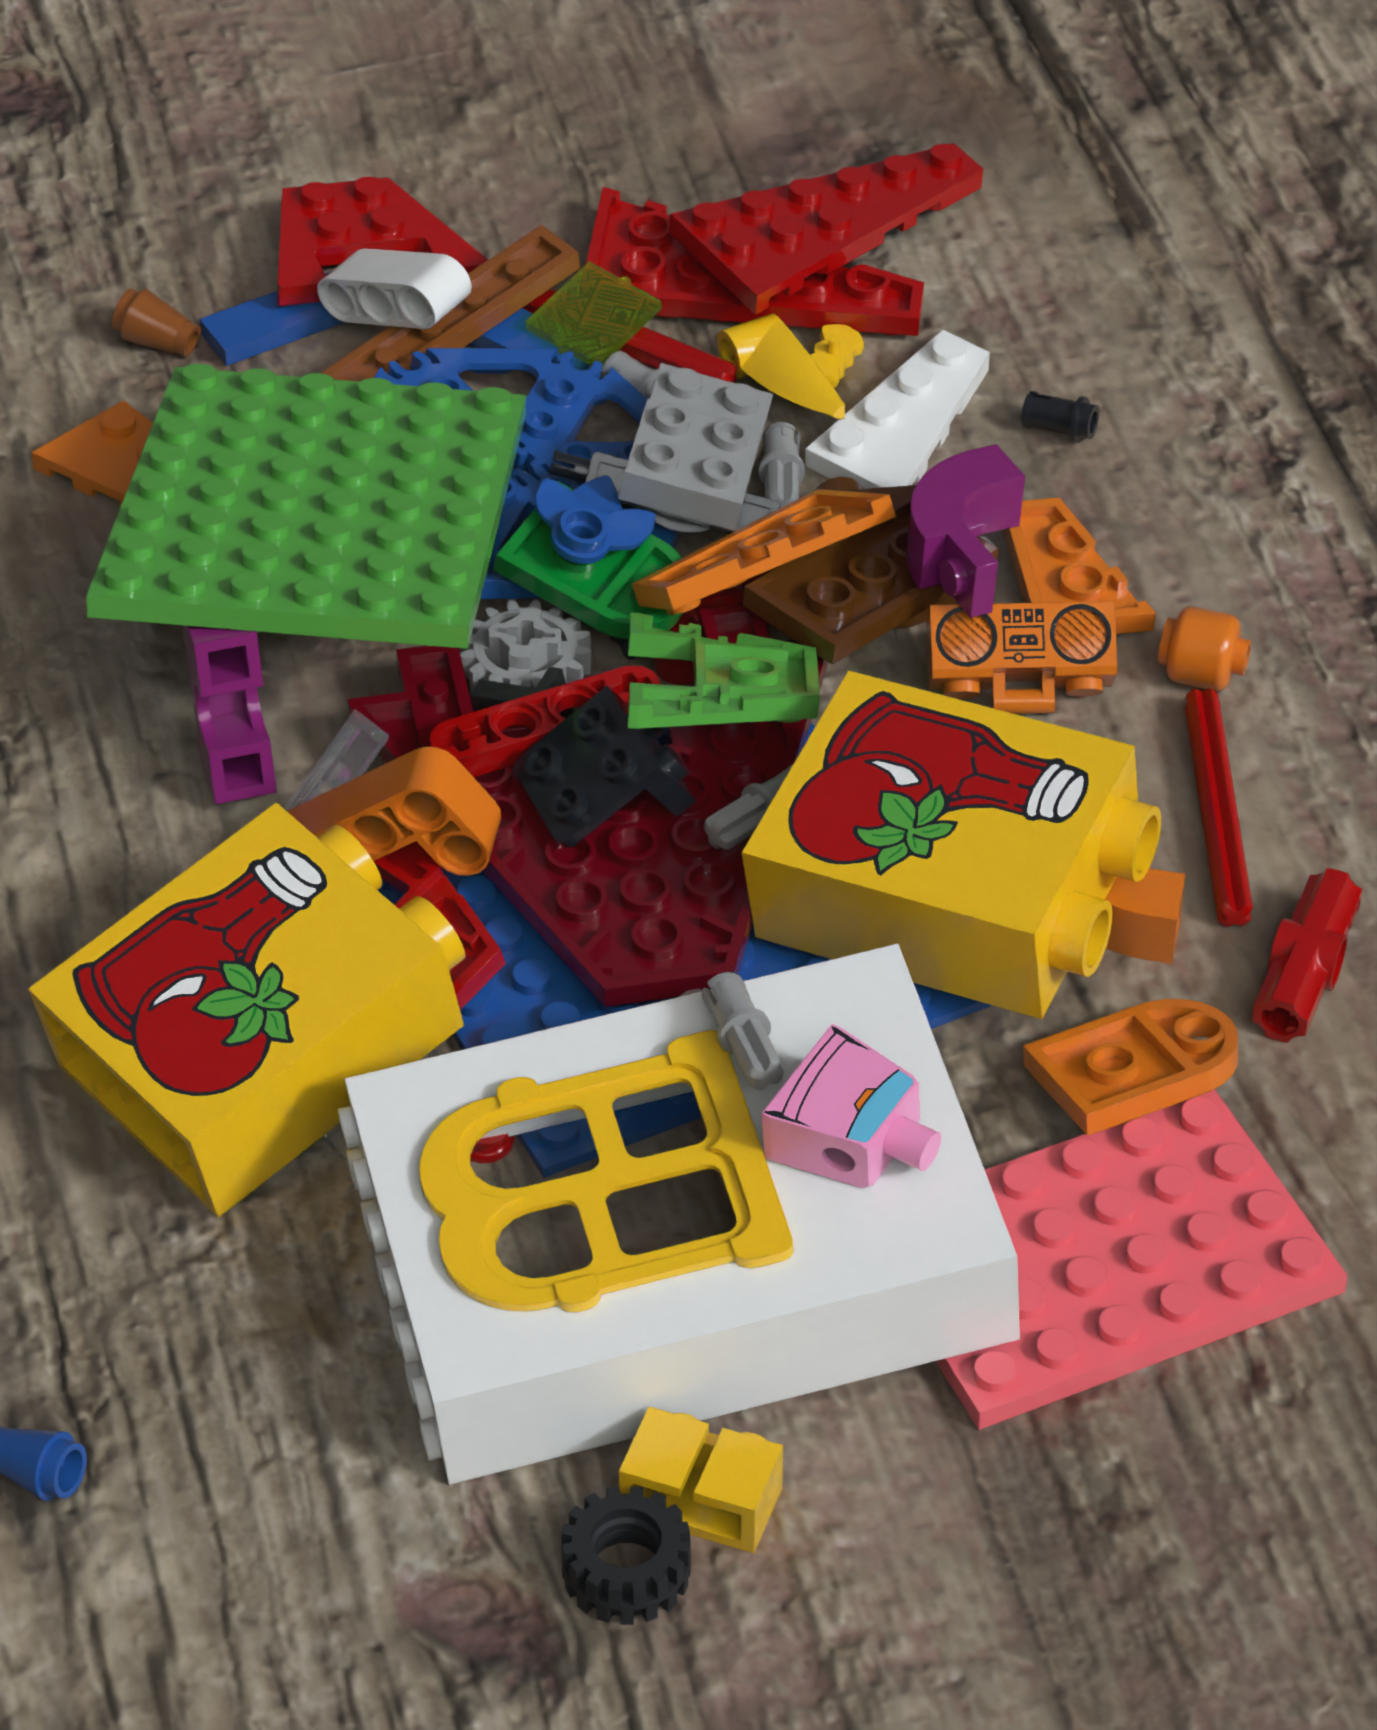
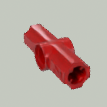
M1326 868L1320 874L1310 875L1292 918H1283L1278 927L1270 953L1268 974L1261 985L1258 997L1255 999L1252 1021L1264 1030L1268 1038L1288 1043L1297 1036H1306L1324 991H1332L1337 983L1346 953L1347 935L1352 928L1356 914L1359 912L1363 890L1354 884L1350 879L1349 873Z

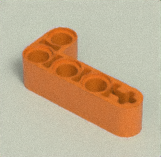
M437 747L415 749L287 811L316 837L333 825L343 827L360 842L373 861L417 841L443 869L453 874L464 876L478 874L486 868L501 820V810L496 801L453 755Z

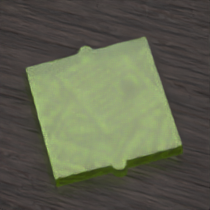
M589 261L525 321L527 330L555 345L558 348V353L563 354L570 351L574 353L576 358L591 366L595 361L602 362L603 366L613 353L617 352L662 309L661 300L632 285L629 277L619 278Z

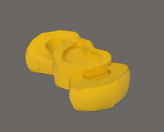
M842 324L824 325L819 335L820 342L815 344L814 353L810 354L834 388L838 386L839 380L844 377L845 369L853 365L854 357L861 355L864 349V341L860 333Z

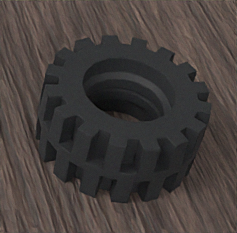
M619 1486L606 1488V1498L600 1499L595 1492L584 1498V1510L575 1506L569 1513V1524H564L562 1530V1575L565 1579V1589L569 1597L577 1596V1607L586 1614L592 1608H596L597 1619L609 1623L612 1615L621 1616V1625H634V1616L641 1614L645 1621L648 1622L658 1618V1607L660 1606L669 1612L677 1605V1594L684 1596L691 1572L690 1530L688 1522H683L682 1511L676 1504L666 1508V1496L656 1491L650 1498L644 1497V1487L631 1486L629 1494H621ZM619 1543L641 1545L655 1554L647 1562L634 1567H618L604 1562L597 1556L605 1548Z

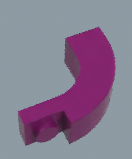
M997 444L965 451L939 462L919 480L911 500L906 545V563L909 573L919 589L941 584L946 594L952 596L970 618L992 613L998 561L979 541L977 536L1016 527L1020 524L1025 475Z

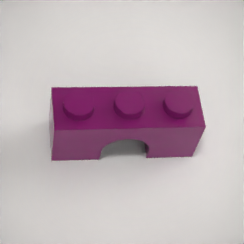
M183 625L201 765L215 804L277 793L271 742L264 724L257 690L258 687H263L257 632Z

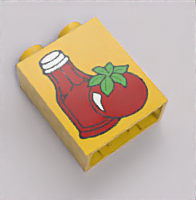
M848 670L742 851L755 937L829 959L899 944L913 983L1043 1019L1067 972L1090 977L1098 968L1105 953L1112 926V905L1110 901L1105 899L1117 877L1139 882L1148 872L1159 842L1161 811L1158 806L1138 801L1134 745Z
M277 802L28 988L58 1066L218 1218L340 1123L337 1109L350 1106L345 1078L419 1061L464 1026L449 970L464 960L465 951L457 933L443 914L428 900L420 896H415L398 909L378 891L382 886L380 873L370 855L350 832L339 825H333L316 837Z

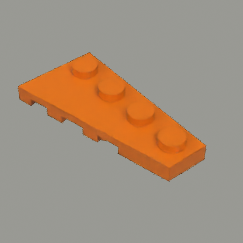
M123 400L32 451L33 469L48 477L58 472L72 479L74 489L92 497L97 492H101L118 500L121 507L153 422Z
M817 489L634 582L632 586L638 605L640 607L665 609L668 615L690 611L701 604L700 599L741 585L749 578L895 518L896 514L890 494Z

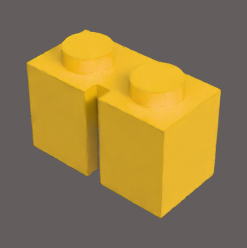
M649 1406L619 1469L620 1493L629 1494L631 1486L644 1487V1497L650 1498L656 1491L666 1496V1508L676 1504L682 1511L683 1522H688L690 1535L754 1554L782 1490L783 1445L768 1441L755 1433H740L723 1427L720 1434L716 1435L709 1432V1423L702 1422L689 1414L671 1413Z

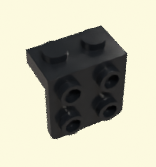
M608 685L520 755L513 767L516 776L552 836L565 848L575 846L644 789L652 794L676 817L696 802L683 781V778L690 774L687 766L668 744L661 746L657 740L664 733L662 727L628 728V704Z

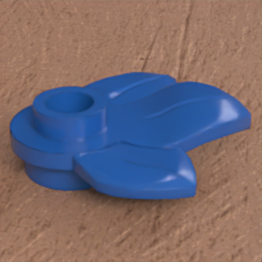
M607 475L590 480L573 491L555 480L545 478L535 496L536 511L551 528L550 542L553 549L564 559L579 564L595 563L603 559L608 551L632 550L642 545L649 538L654 528L656 516L653 512L642 509L622 510L617 490L612 479Z

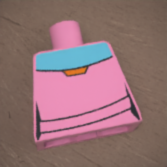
M831 1024L761 1113L765 1158L860 1188L873 1186L893 1158L920 1171H925L934 1161L941 1144V1134L919 1123V1083L915 1077L834 1024Z

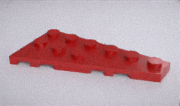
M937 144L928 150L904 156L893 155L887 157L884 161L860 167H844L835 173L811 179H796L787 185L763 191H748L742 196L715 203H700L694 206V208L671 213L669 233L748 309L757 315L769 308L770 297L782 292L788 296L803 289L804 278L813 273L828 275L883 244L884 234L891 229L896 228L904 232L916 225L917 215L927 209L941 211L982 187L984 169L956 144Z
M602 187L581 283L587 284L588 274L590 273V285L581 286L580 291L586 290V292H582V294H586L582 295V297L586 298H580V300L587 299L590 290L595 291L594 288L597 284H592V282L600 280L610 282L616 286L600 283L591 303L594 307L613 310L612 312L607 311L609 313H614L615 309L640 314L646 302L648 303L646 309L649 314L653 313L652 315L665 318L682 317L708 319L718 322H747L768 314H775L786 326L822 329L824 325L842 324L859 332L919 336L924 300V282L864 264L854 266L851 269L840 267L828 275L818 273L809 275L804 278L803 289L790 296L782 292L770 297L769 308L755 315L669 233L670 215L667 214V205L647 200L643 207L621 201L620 191ZM605 288V289H610V290H614V291L624 292V293L632 294V295H634L635 297H633V296H628V295H624V294H619V293H614V292H609V291H604V290H602V289ZM601 293H606V294H610V295H615V296H620V297H624V298L634 299V300L641 301V303H639V302H634V301H629V300H625V299H620V298H615V297H611V296L601 295ZM599 297H605V298H610V299H614V300L624 301V302H628V303L638 304V305H640V306L638 307V306H634V305H629V304H624V303H620V302L610 301V300H606V299H601V298H599ZM600 300L628 307L638 308V310L605 304L597 301ZM652 305L655 308H657V310L652 311L648 307Z

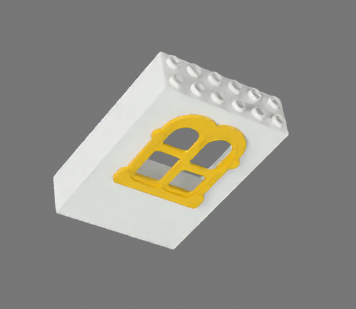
M899 944L744 981L754 1007L763 1011L771 1023V1031L768 1037L780 1058V1064L784 1070L783 1077L778 1084L769 1083L763 1090H757L749 1086L734 1054L724 1051L717 1040L718 1024L702 998V991L345 1078L350 1106L337 1110L347 1149L358 1146V1148L346 1151L355 1190H358L361 1201H364L360 1202L362 1217L369 1243L372 1242L375 1254H377L374 1255L378 1277L383 1295H387L390 1306L389 1315L398 1350H402L405 1361L403 1365L413 1405L416 1404L419 1413V1426L428 1461L442 1458L449 1485L634 1438L649 1406L671 1413L689 1414L702 1421L1020 1340L1017 1254ZM831 1024L844 1029L913 1075L919 1083V1123L941 1134V1144L932 1164L925 1171H920L893 1158L873 1186L860 1188L765 1158L761 1113ZM693 1091L707 1132V1136L702 1142L641 1158L632 1157L627 1153L615 1118V1110ZM583 1118L587 1120L599 1158L598 1165L592 1170L525 1187L508 1189L492 1186L476 1176L470 1163V1155L479 1139L507 1133L510 1137ZM705 1169L716 1170L720 1173L737 1221L736 1226L731 1231L638 1255H629L621 1250L606 1204V1199L611 1193ZM568 1204L577 1208L593 1257L587 1267L550 1277L529 1278L516 1275L502 1265L496 1254V1243L502 1230L514 1219L528 1213Z

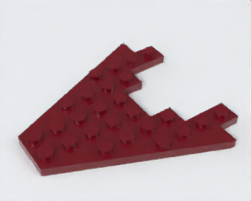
M742 604L699 609V625H701L702 637L718 640V636H727L728 642L737 644V636L740 633L770 638L765 620L742 606ZM795 640L785 641V642L800 644V643H798V642L795 641ZM425 645L396 649L397 669L402 692L347 699L350 724L385 763L415 749L430 747L429 738L431 732L439 723L473 712L459 648ZM817 655L819 688L821 689L828 662ZM802 719L794 723L762 721L664 727L668 745L678 754L690 774L683 778V781L696 802L676 817L652 794L644 789L575 846L570 848L563 847L554 839L513 769L514 765L474 777L496 801L501 810V820L491 856L486 868L482 871L604 1007L678 997L684 992L693 989H711L707 982L714 976L725 972L738 975L753 921L742 858V851L750 837L730 849H723L722 847L715 849L708 842V835L703 829V825L709 816L739 799L747 785L752 783L763 784L793 764L804 747L812 719ZM513 725L503 729L502 733L508 737L520 738L531 734L533 730L526 726Z

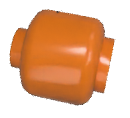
M1187 606L1181 610L1177 618H1167L1159 646L1158 664L1166 666L1169 679L1177 684L1201 689L1211 688L1216 692H1220L1229 685L1233 674L1245 675L1252 640L1241 638V623L1236 616Z

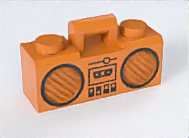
M1115 601L993 604L992 613L971 618L959 604L930 605L926 618L929 690H943L944 696L956 699H970L980 696V689H990L991 687L992 708L1013 714L1055 713V688H1066V694L1069 696H1095L1103 693V687H1112L1117 676ZM1005 681H1040V689L1006 690Z

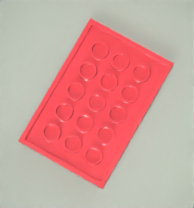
M1214 1089L1203 1095L1089 1136L1083 1134L985 1169L1017 1254L1020 1340L935 1362L977 1429L981 1430L1345 1293L1348 1275Z

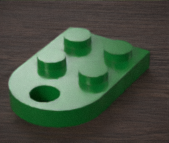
M535 508L497 553L493 571L610 636L628 639L630 613L653 616L652 627L663 630H670L683 615V613L668 615L665 609L640 607L638 605L632 584L682 559L672 546L653 534H650L649 538L635 549L608 551L603 559L595 563H574L564 559L553 549L550 542L551 528L538 515Z

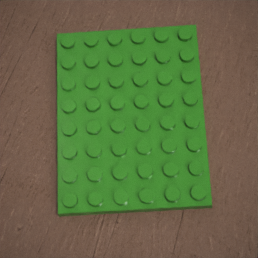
M207 364L175 367L87 592V618L468 649L526 417V395L511 394L508 390L498 387L483 388L479 391L452 389L446 384L436 382L425 383L420 386L396 385L383 378H368L360 382L334 380L333 377L322 373H311L302 377L275 375L272 371L261 368L234 372L216 370L213 366Z

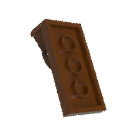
M908 492L892 502L896 514L895 518L785 563L747 584L744 587L742 606L801 645L816 647L817 655L833 665L893 628H908L926 622L930 605L958 603L952 596L946 594L941 584L919 589L909 573L906 563V545L912 493ZM977 536L979 541L997 560L999 548Z

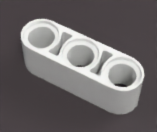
M363 248L358 249L321 279L317 285V293L324 308L333 317L343 322L428 329L467 298L471 293L472 285L464 267L451 256L437 253Z

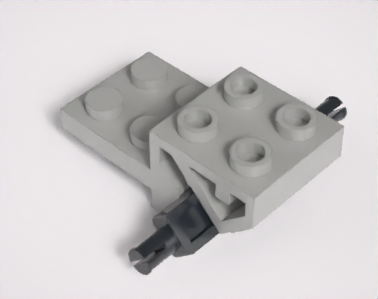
M660 363L650 399L647 398L629 459L626 460L595 452L592 455V459L588 460L555 450L554 462L575 468L572 469L551 463L549 475L553 474L582 483L607 475L614 483L619 496L618 500L621 504L653 512L656 515L655 524L661 528L681 534H700L713 529L731 534L781 508L778 501L746 492L773 394L754 389L746 384L732 383L703 375L692 369L678 368Z

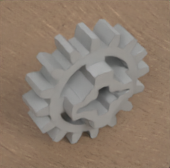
M533 599L529 608H520L515 600H509L507 611L502 613L492 607H488L485 609V622L475 620L468 649L460 648L465 678L469 679L470 691L472 692L480 679L536 688L549 667L562 668L566 684L583 679L584 675L591 674L592 671L590 632L581 631V620L576 617L564 619L563 610L556 606L552 607L548 612L541 610V603L538 599Z

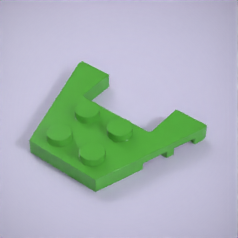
M630 613L628 656L692 661L694 687L630 682L628 728L641 729L762 721L794 723L802 719L818 718L820 688L816 647L740 633L737 636V644L728 642L727 636H718V640L701 637V625L698 624L679 625V632L653 628V616Z

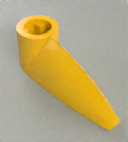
M768 314L719 331L717 334L719 356L734 363L737 367L735 376L737 379L750 376L768 390L793 403L836 419L845 418V404L807 350L777 315Z

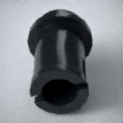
M1029 391L1023 404L1021 423L1025 428L1032 427L1067 434L1071 441L1079 443L1082 438H1093L1099 421L1098 405L1090 404L1089 398L1080 396L1077 401L1039 394L1036 391Z

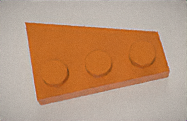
M1060 497L1022 500L1019 526L1004 529L1003 533L1024 603L1115 601L1116 634L1154 631L1156 612L1146 600L1138 602L1127 589L1128 579L1117 566L1109 567L1095 551L1096 540Z

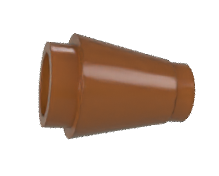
M133 288L128 289L119 300L112 317V329L121 333L123 341L173 354H180L184 357L190 356L194 351L201 335L200 326L192 323L191 320L148 289H143L140 292Z

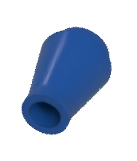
M0 1426V1474L45 1501L53 1500L56 1497L68 1498L78 1489L85 1474L87 1455L84 1446L75 1442L70 1433L64 1431L14 1429Z

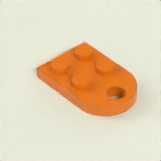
M1187 999L1154 1000L1023 1045L1024 1067L1080 1129L1089 1136L1203 1095L1223 1085L1234 1074L1238 1065V1032L1233 1021L1225 1013L1211 1005ZM1207 1037L1208 1039L1197 1040L1192 1038Z

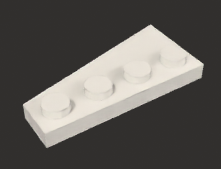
M942 330L845 414L844 419H839L805 448V466L829 479L850 477L858 481L864 489L909 486L914 482L918 483L927 470L928 459L935 447H941L949 435L950 423L955 415L962 414L988 372L990 352Z

